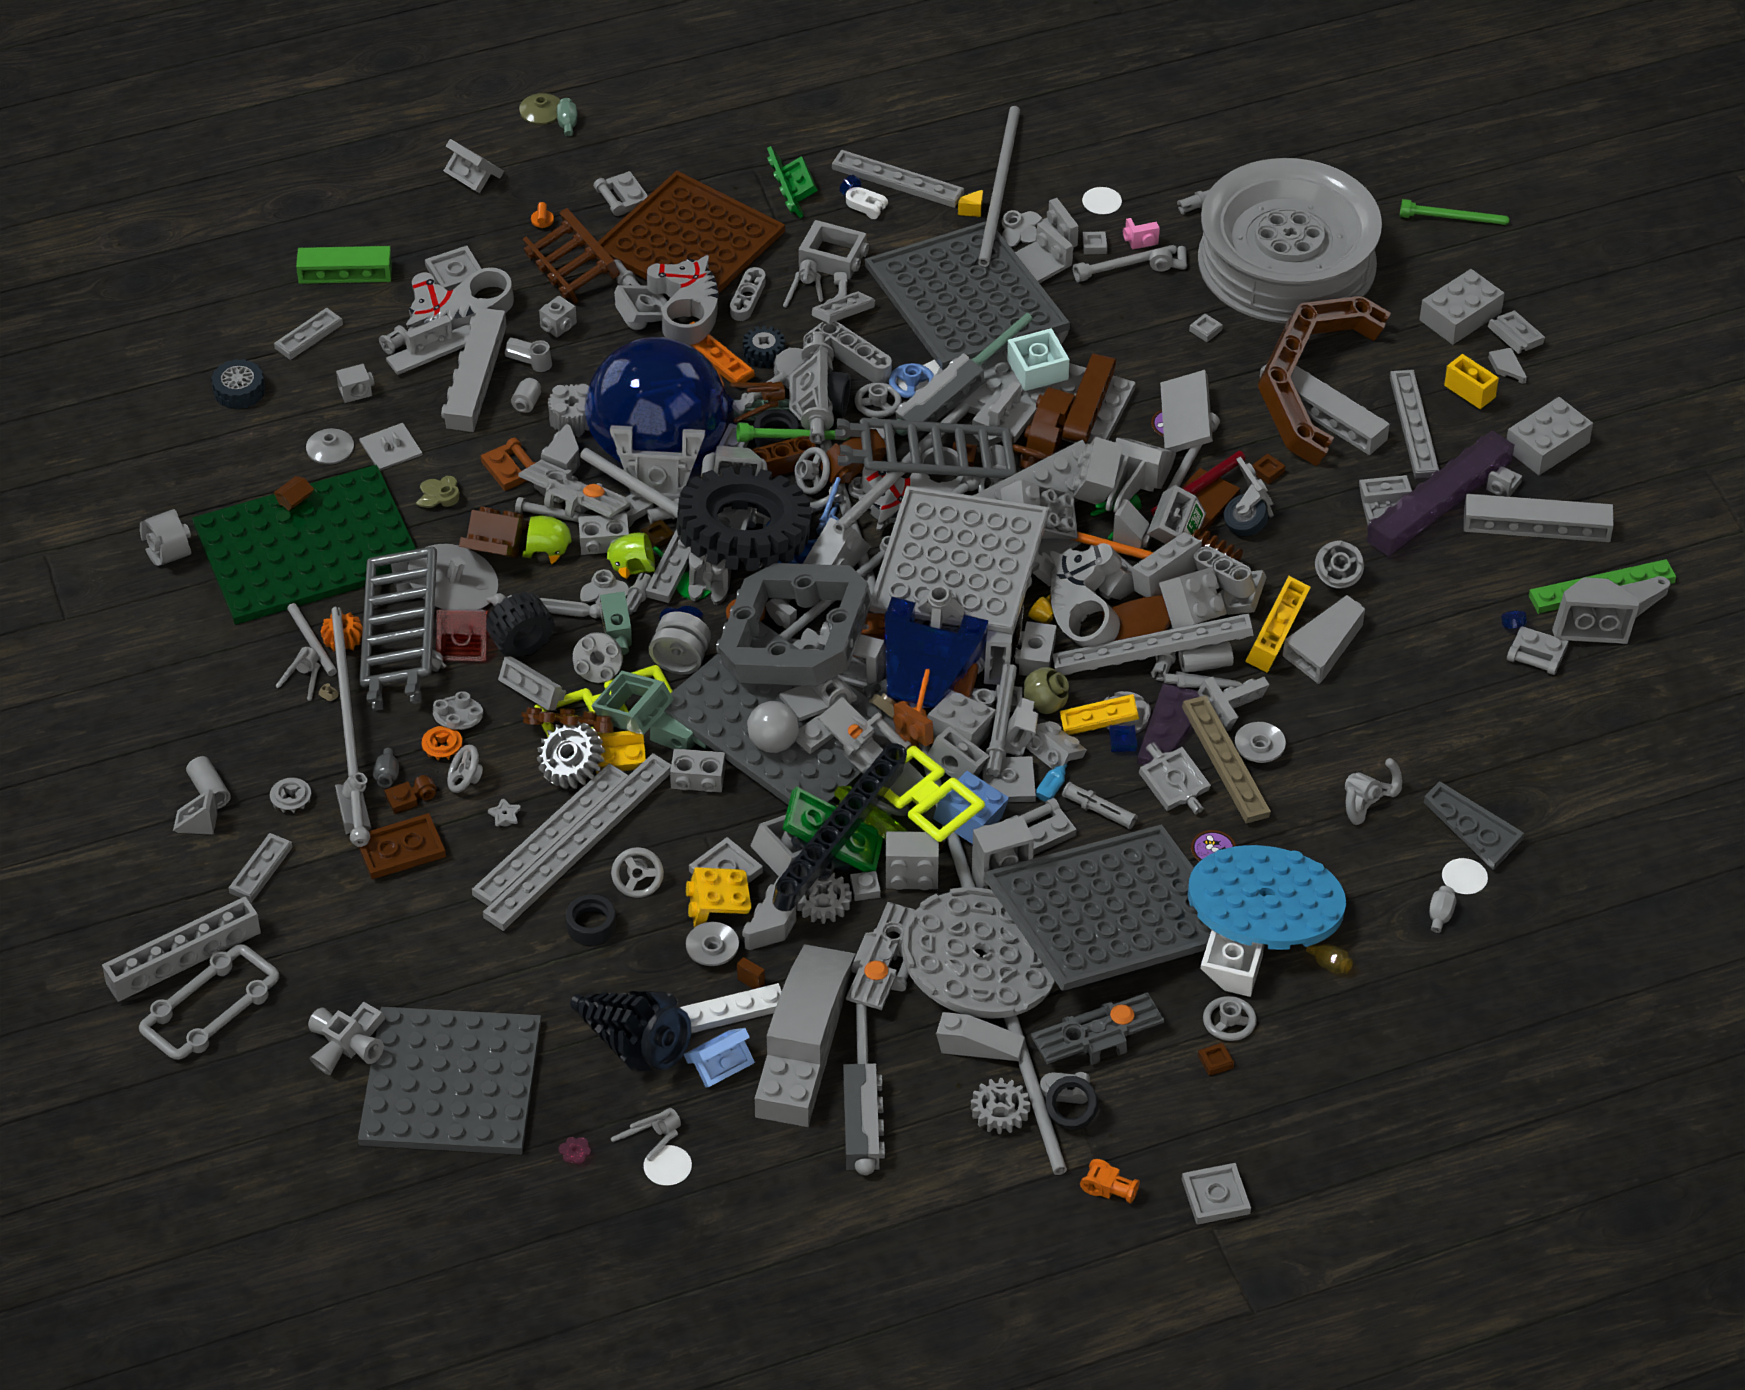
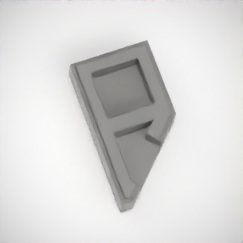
M1512 348L1489 352L1488 358L1496 374L1504 377L1508 375L1518 379L1519 383H1526L1527 377Z

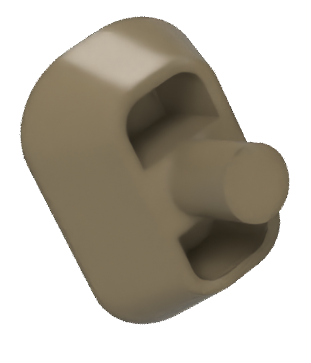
M327 683L321 687L319 695L328 701H333L339 696V692Z

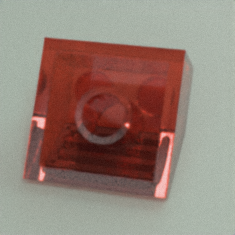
M437 610L436 651L443 656V661L487 660L489 634L486 630V620L490 617V610Z

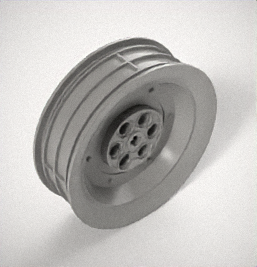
M1275 158L1260 160L1241 166L1223 176L1213 185L1205 197L1201 212L1203 236L1198 250L1199 270L1209 289L1221 301L1233 309L1257 319L1287 323L1290 316L1301 303L1355 296L1364 297L1371 288L1377 268L1375 248L1381 236V214L1371 193L1359 181L1347 173L1332 166L1305 159Z

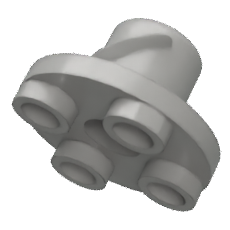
M596 632L584 636L578 641L573 651V664L576 673L584 679L595 683L606 682L612 679L619 672L623 663V653L620 645L614 638L604 633Z

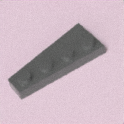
M1440 781L1424 797V804L1493 870L1524 838V832Z

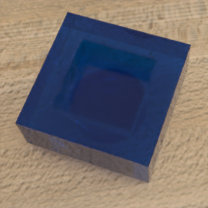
M1135 725L1109 726L1111 752L1136 751Z

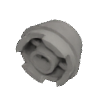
M1334 541L1324 545L1319 550L1315 559V568L1320 579L1327 585L1335 588H1346L1352 586L1361 578L1364 570V561L1357 547L1347 542Z

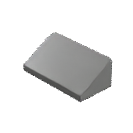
M335 785L345 833L350 834L354 829L351 800L344 797L342 793L343 785ZM362 793L364 828L370 830L371 825Z

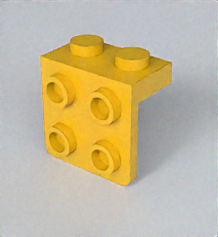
M694 868L691 881L686 883V896L690 897L688 914L689 917H693L694 928L706 923L710 912L748 914L750 912L751 902L747 874L744 870Z

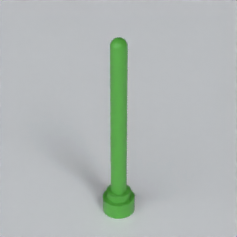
M1402 199L1400 217L1404 218L1417 214L1507 225L1510 222L1508 216L1419 206L1407 199Z
M738 423L736 428L737 442H748L753 440V438L793 439L801 436L810 437L809 429L754 428L749 426L748 423ZM824 430L825 440H839L835 439V430Z

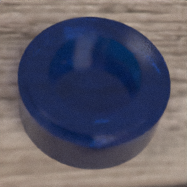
M855 175L848 176L840 186V193L846 197V192L849 189L861 187V180Z
M1509 611L1501 615L1502 625L1506 628H1518L1527 623L1524 611Z

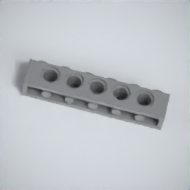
M246 896L102 964L106 985L118 1002L210 958L217 952H223L260 934L258 914Z

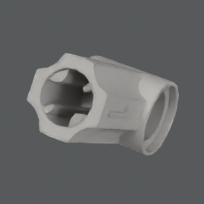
M510 338L507 341L506 357L532 365L533 370L537 372H545L552 367L550 346L547 342L540 340L529 343L516 338Z

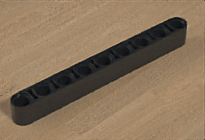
M891 743L883 749L777 880L772 899L776 909L787 912L798 904L902 774L907 757V750L904 746L898 743Z

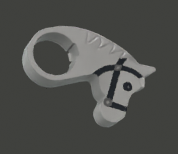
M1105 543L1083 552L1072 550L1071 548L1063 554L1051 551L1050 554L1055 564L1051 578V606L1057 624L1081 648L1113 642L1120 628L1119 617L1094 592L1103 583L1106 575L1114 574L1120 569L1122 565L1120 555L1110 545ZM1104 611L1105 617L1101 627L1092 635L1080 637L1081 621L1083 622L1087 618L1086 615Z

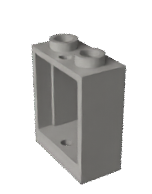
M815 220L798 249L799 266L802 261L810 259L817 263V271L834 275L836 272H845L847 279L850 280L853 273L859 270L862 257H866L869 244L866 243V233ZM822 241L851 248V251L846 258L819 251L818 248Z

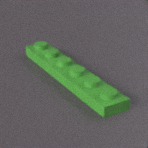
M1667 559L1588 576L1587 578L1609 579L1621 586L1657 576L1665 577L1670 581V584L1675 583L1676 575ZM1582 578L1530 589L1529 598L1537 613L1559 609L1564 591Z

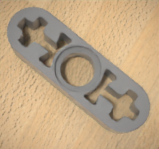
M753 267L745 272L730 303V315L734 320L744 321L751 316L766 284L763 269ZM744 292L753 293L752 296H744L742 294Z

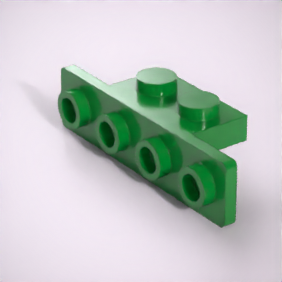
M770 146L767 148L770 154L767 159L772 168L776 169L773 174L779 184H782L779 189L783 196L788 199L785 202L791 213L795 212L799 218H802L804 215L799 202L818 191L807 163L801 156L784 166L779 155Z

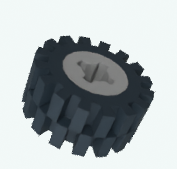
M757 326L754 327V331L750 329L748 334L744 335L743 356L746 358L747 363L751 362L753 367L756 364L761 369L763 365H766V369L770 368V364L774 366L776 355L785 350L783 333L780 334L778 329L774 331V327L770 326L769 329H766V326H762V329H759Z

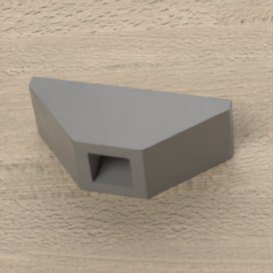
M777 880L774 885H769L765 900L757 905L751 923L747 922L744 926L742 936L745 937V949L753 950L784 941L796 923V906L786 912L776 909L773 905L772 899Z

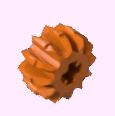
M351 612L346 615L342 613L345 649L349 648L354 651L355 645H361L363 626L359 617H354ZM331 613L330 619H324L323 626L321 627V637H323L326 647H331L333 652H335Z

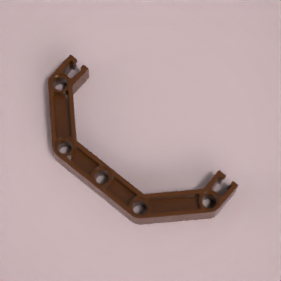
M1355 296L1301 303L1288 319L1258 382L1259 391L1287 449L1315 466L1327 454L1328 446H1330L1334 437L1312 424L1291 380V375L1310 334L1354 329L1372 341L1378 337L1391 313L1367 298Z

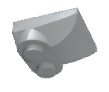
M617 285L614 292L615 306L631 329H644L648 322L662 321V309L667 302L663 294L651 293L648 291L647 286Z

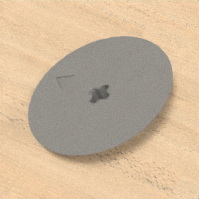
M436 544L428 546L437 549L436 607L454 612H469L481 609L490 603L487 601V597H492L497 593L498 578L487 560L476 552L459 547L458 545ZM427 558L410 560L408 570L427 567ZM426 577L409 580L413 589L426 587Z

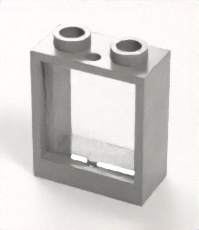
M828 626L824 634H820L818 637L816 648L819 650H824L830 634ZM860 634L848 670L839 675L846 683L864 688L866 685L882 681L886 674L884 640Z

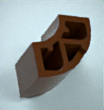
M1048 387L1044 395L1040 394L1036 402L1037 410L1032 424L1028 425L1025 431V439H1028L1027 448L1050 456L1056 453L1061 446L1063 429L1075 398L1074 394Z
M870 429L873 461H882L886 454L885 441L876 429ZM851 437V439L841 444L850 446L852 449L862 450L861 437ZM837 443L826 452L830 461V474L828 478L830 483H835L836 478L839 477L841 479L840 483L850 484L854 477L863 471L864 464L861 463L838 466V455H845H840V445L838 446ZM821 460L819 467L823 471V463Z

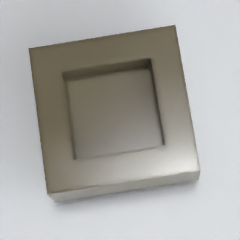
M874 693L869 702L893 718V705L895 701L884 693L882 696Z

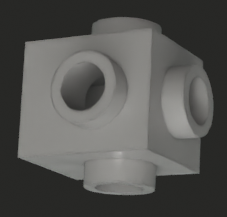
M557 296L539 310L540 326L544 331L551 333L555 337H559L577 323L576 306L561 296Z

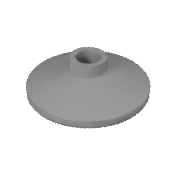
M334 428L314 433L306 444L308 456L313 461L324 465L343 462L350 457L354 450L352 437L347 432Z
M1265 722L1246 724L1238 730L1235 736V747L1239 754L1247 760L1258 763H1266L1277 759L1282 755L1286 746L1285 736L1281 730Z
M707 922L696 926L690 931L686 939V950L689 956L697 963L706 966H718L730 961L736 955L739 948L736 932L731 927L719 922Z

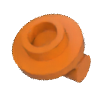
M540 202L538 204V211L531 215V222L536 227L546 228L554 222V216L547 210V204L544 202Z

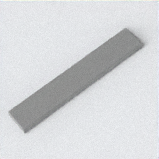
M844 150L839 152L832 163L833 170L953 208L958 204L960 197L964 195V188Z
M1414 370L1390 371V381L1415 479L1439 477V468Z

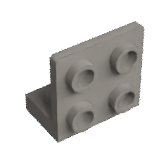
M1043 220L1037 224L1036 241L1015 253L1038 283H1041L1072 266L1073 245Z

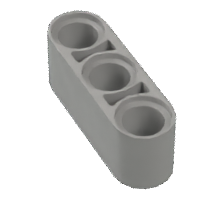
M1202 547L1194 553L1198 571L1213 567L1219 588L1238 598H1247L1254 594L1256 588L1248 566L1212 547Z

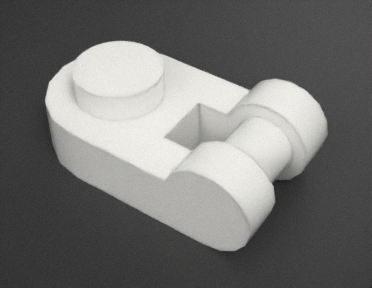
M853 187L846 192V204L852 209L866 213L871 219H877L881 214V210L888 205V200L885 196L864 188Z

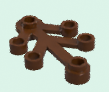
M527 707L526 712H521L523 723L541 725L544 722L553 723L555 720L564 725H578L579 721L580 723L593 725V729L599 733H613L614 730L612 717L597 716L594 711H583V716L575 715V709L560 708V713L542 712V708Z

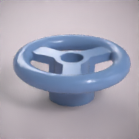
M915 363L904 364L892 371L889 377V385L901 397L910 399L916 392L914 391L915 387L920 382L927 380L930 382L934 374L926 366ZM896 378L905 381L907 391L897 386Z

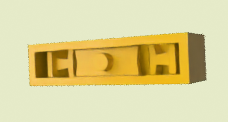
M1288 576L1245 662L1268 673L1311 588L1310 586Z

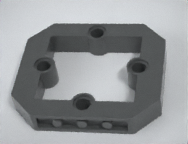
M774 563L744 579L741 589L737 591L735 604L730 608V617L728 622L724 624L721 639L717 641L716 650L721 656L724 667L740 683L818 686L848 670L872 604L868 582L850 565ZM768 598L795 599L797 605L804 608L812 607L820 600H842L839 608L833 609L827 614L826 619L830 634L824 650L791 649L790 644L784 640L773 641L766 648L749 647L752 638L760 632L759 620Z

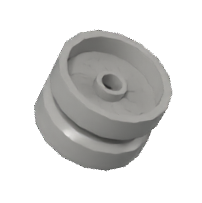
M669 612L663 615L658 623L656 633L649 645V654L653 661L662 669L680 675L691 674L697 671L702 664L705 652L711 641V632L708 626L698 617L684 612Z

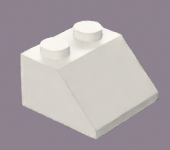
M1211 930L1201 963V970L1224 991L1251 997L1263 957L1264 944L1252 942V946L1230 940Z

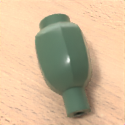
M563 98L557 105V120L559 126L564 129L565 136H572L573 128L577 124V107L570 98Z

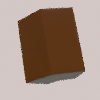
M295 476L277 489L274 494L279 505L284 506L290 511L311 496L314 488L305 478Z

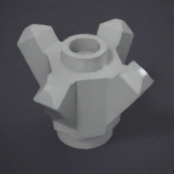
M943 585L931 588L929 594L920 600L917 608L923 612H931V629L935 631L940 630L944 619L950 616L955 618L963 617L965 613V608L952 597V590Z

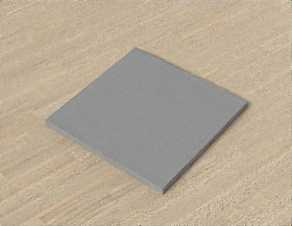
M906 486L871 596L872 604L869 611L931 621L932 614L930 611L923 612L917 608L920 600L929 594L931 588L943 585L952 590V597L965 608V613L963 617L959 618L950 616L944 619L942 623L1014 634L1049 517V507Z

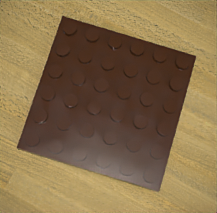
M676 170L604 235L598 243L613 260H620L627 270L646 280L647 269L653 264H679L686 261L687 258L698 261L708 255V269L715 277L719 294L785 232V224Z

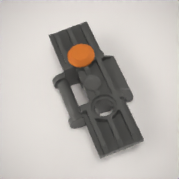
M1147 992L1116 1004L1112 1002L1101 1004V1008L1075 1017L1062 1018V1023L1031 1033V1037L1046 1064L1084 1052L1085 1054L1089 1053L1090 1063L1094 1065L1100 1062L1102 1050L1116 1046L1117 1054L1122 1055L1127 1052L1125 1036L1164 1023V1019Z

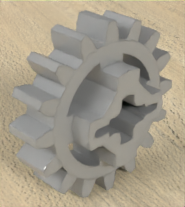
M835 873L828 879L818 878L798 902L796 909L797 911H802V917L804 918L810 915L811 922H815L817 918L821 919L822 924H825L827 918L835 922L836 915L844 917V910L850 909L849 883L844 884L843 877L835 879Z
M1003 1078L999 1079V1083H994L992 1079H989V1086L981 1083L979 1091L973 1092V1099L971 1100L973 1119H978L979 1127L986 1124L988 1132L993 1128H997L998 1134H1001L1002 1129L1006 1128L1011 1133L1012 1126L1015 1125L1021 1128L1022 1120H1028V1112H1030L1028 1093H1023L1022 1085L1015 1088L1013 1080L1005 1084ZM984 1101L986 1102V1108H985V1109L983 1108V1103H984ZM1015 1103L1018 1104L1017 1110H1015Z

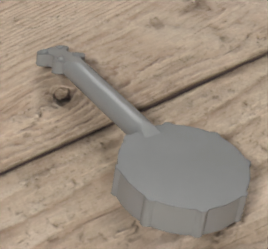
M789 347L779 355H776L774 361L775 375L767 382H782L789 389L790 374L803 361L801 358L802 349ZM761 392L743 393L741 400L733 402L732 408L738 414H743L745 407H751L753 401L762 396Z

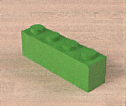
M390 246L298 248L296 266L299 284L391 282L392 258Z

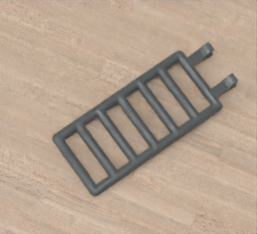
M862 418L859 423H849L845 419H837L835 439L861 437L862 450L852 449L847 445H840V455L845 456L838 455V466L861 463L864 464L865 469L874 471L1006 479L1017 473L1011 431L1008 427ZM870 428L884 429L887 462L873 461ZM893 429L907 430L911 463L897 462ZM917 431L931 432L935 465L921 464ZM941 432L955 433L959 466L945 465ZM964 434L978 435L983 468L969 467ZM988 435L1002 436L1006 469L992 468Z
M435 547L377 556L367 560L359 682L362 687H369L367 701L368 703L372 702L373 711L383 710V684L407 680V685L405 686L406 696H410L411 704L421 703V677L429 676L432 668L437 549ZM427 558V567L376 576L377 566ZM426 577V587L375 596V586ZM425 597V607L374 616V606ZM424 617V627L372 636L373 626ZM423 637L422 647L371 656L372 646ZM422 657V666L420 668L370 676V666Z

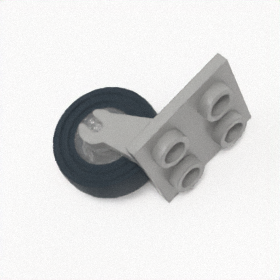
M1239 457L1237 462L1249 488L1245 494L1235 497L1227 504L1224 511V520L1232 533L1239 536H1250L1259 532L1266 525L1268 516H1274L1270 507L1273 505V502L1267 493L1268 490L1263 481L1257 479V474L1250 463L1245 464L1243 459Z

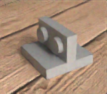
M452 139L448 141L446 147L454 151L444 172L478 193L481 192L491 174L499 179L501 178L504 170Z
M1012 381L1008 388H1004L1002 392L995 391L972 420V425L1008 427L1011 431L1012 443L1014 444L1033 420L1037 408L1021 401V384Z

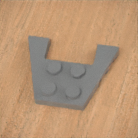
M611 425L610 434L614 439L623 470L667 498L674 500L680 497V492L687 484L703 442L705 430L683 429L682 453L633 450V426Z

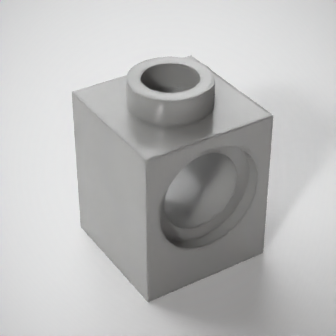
M364 364L336 371L338 388L345 403L372 396L371 386H374V379L371 372L367 373Z

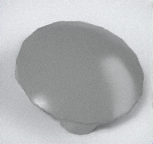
M458 692L455 696L436 700L433 704V716L436 722L444 727L466 729L480 722L483 718V708L478 702L470 698L469 693Z

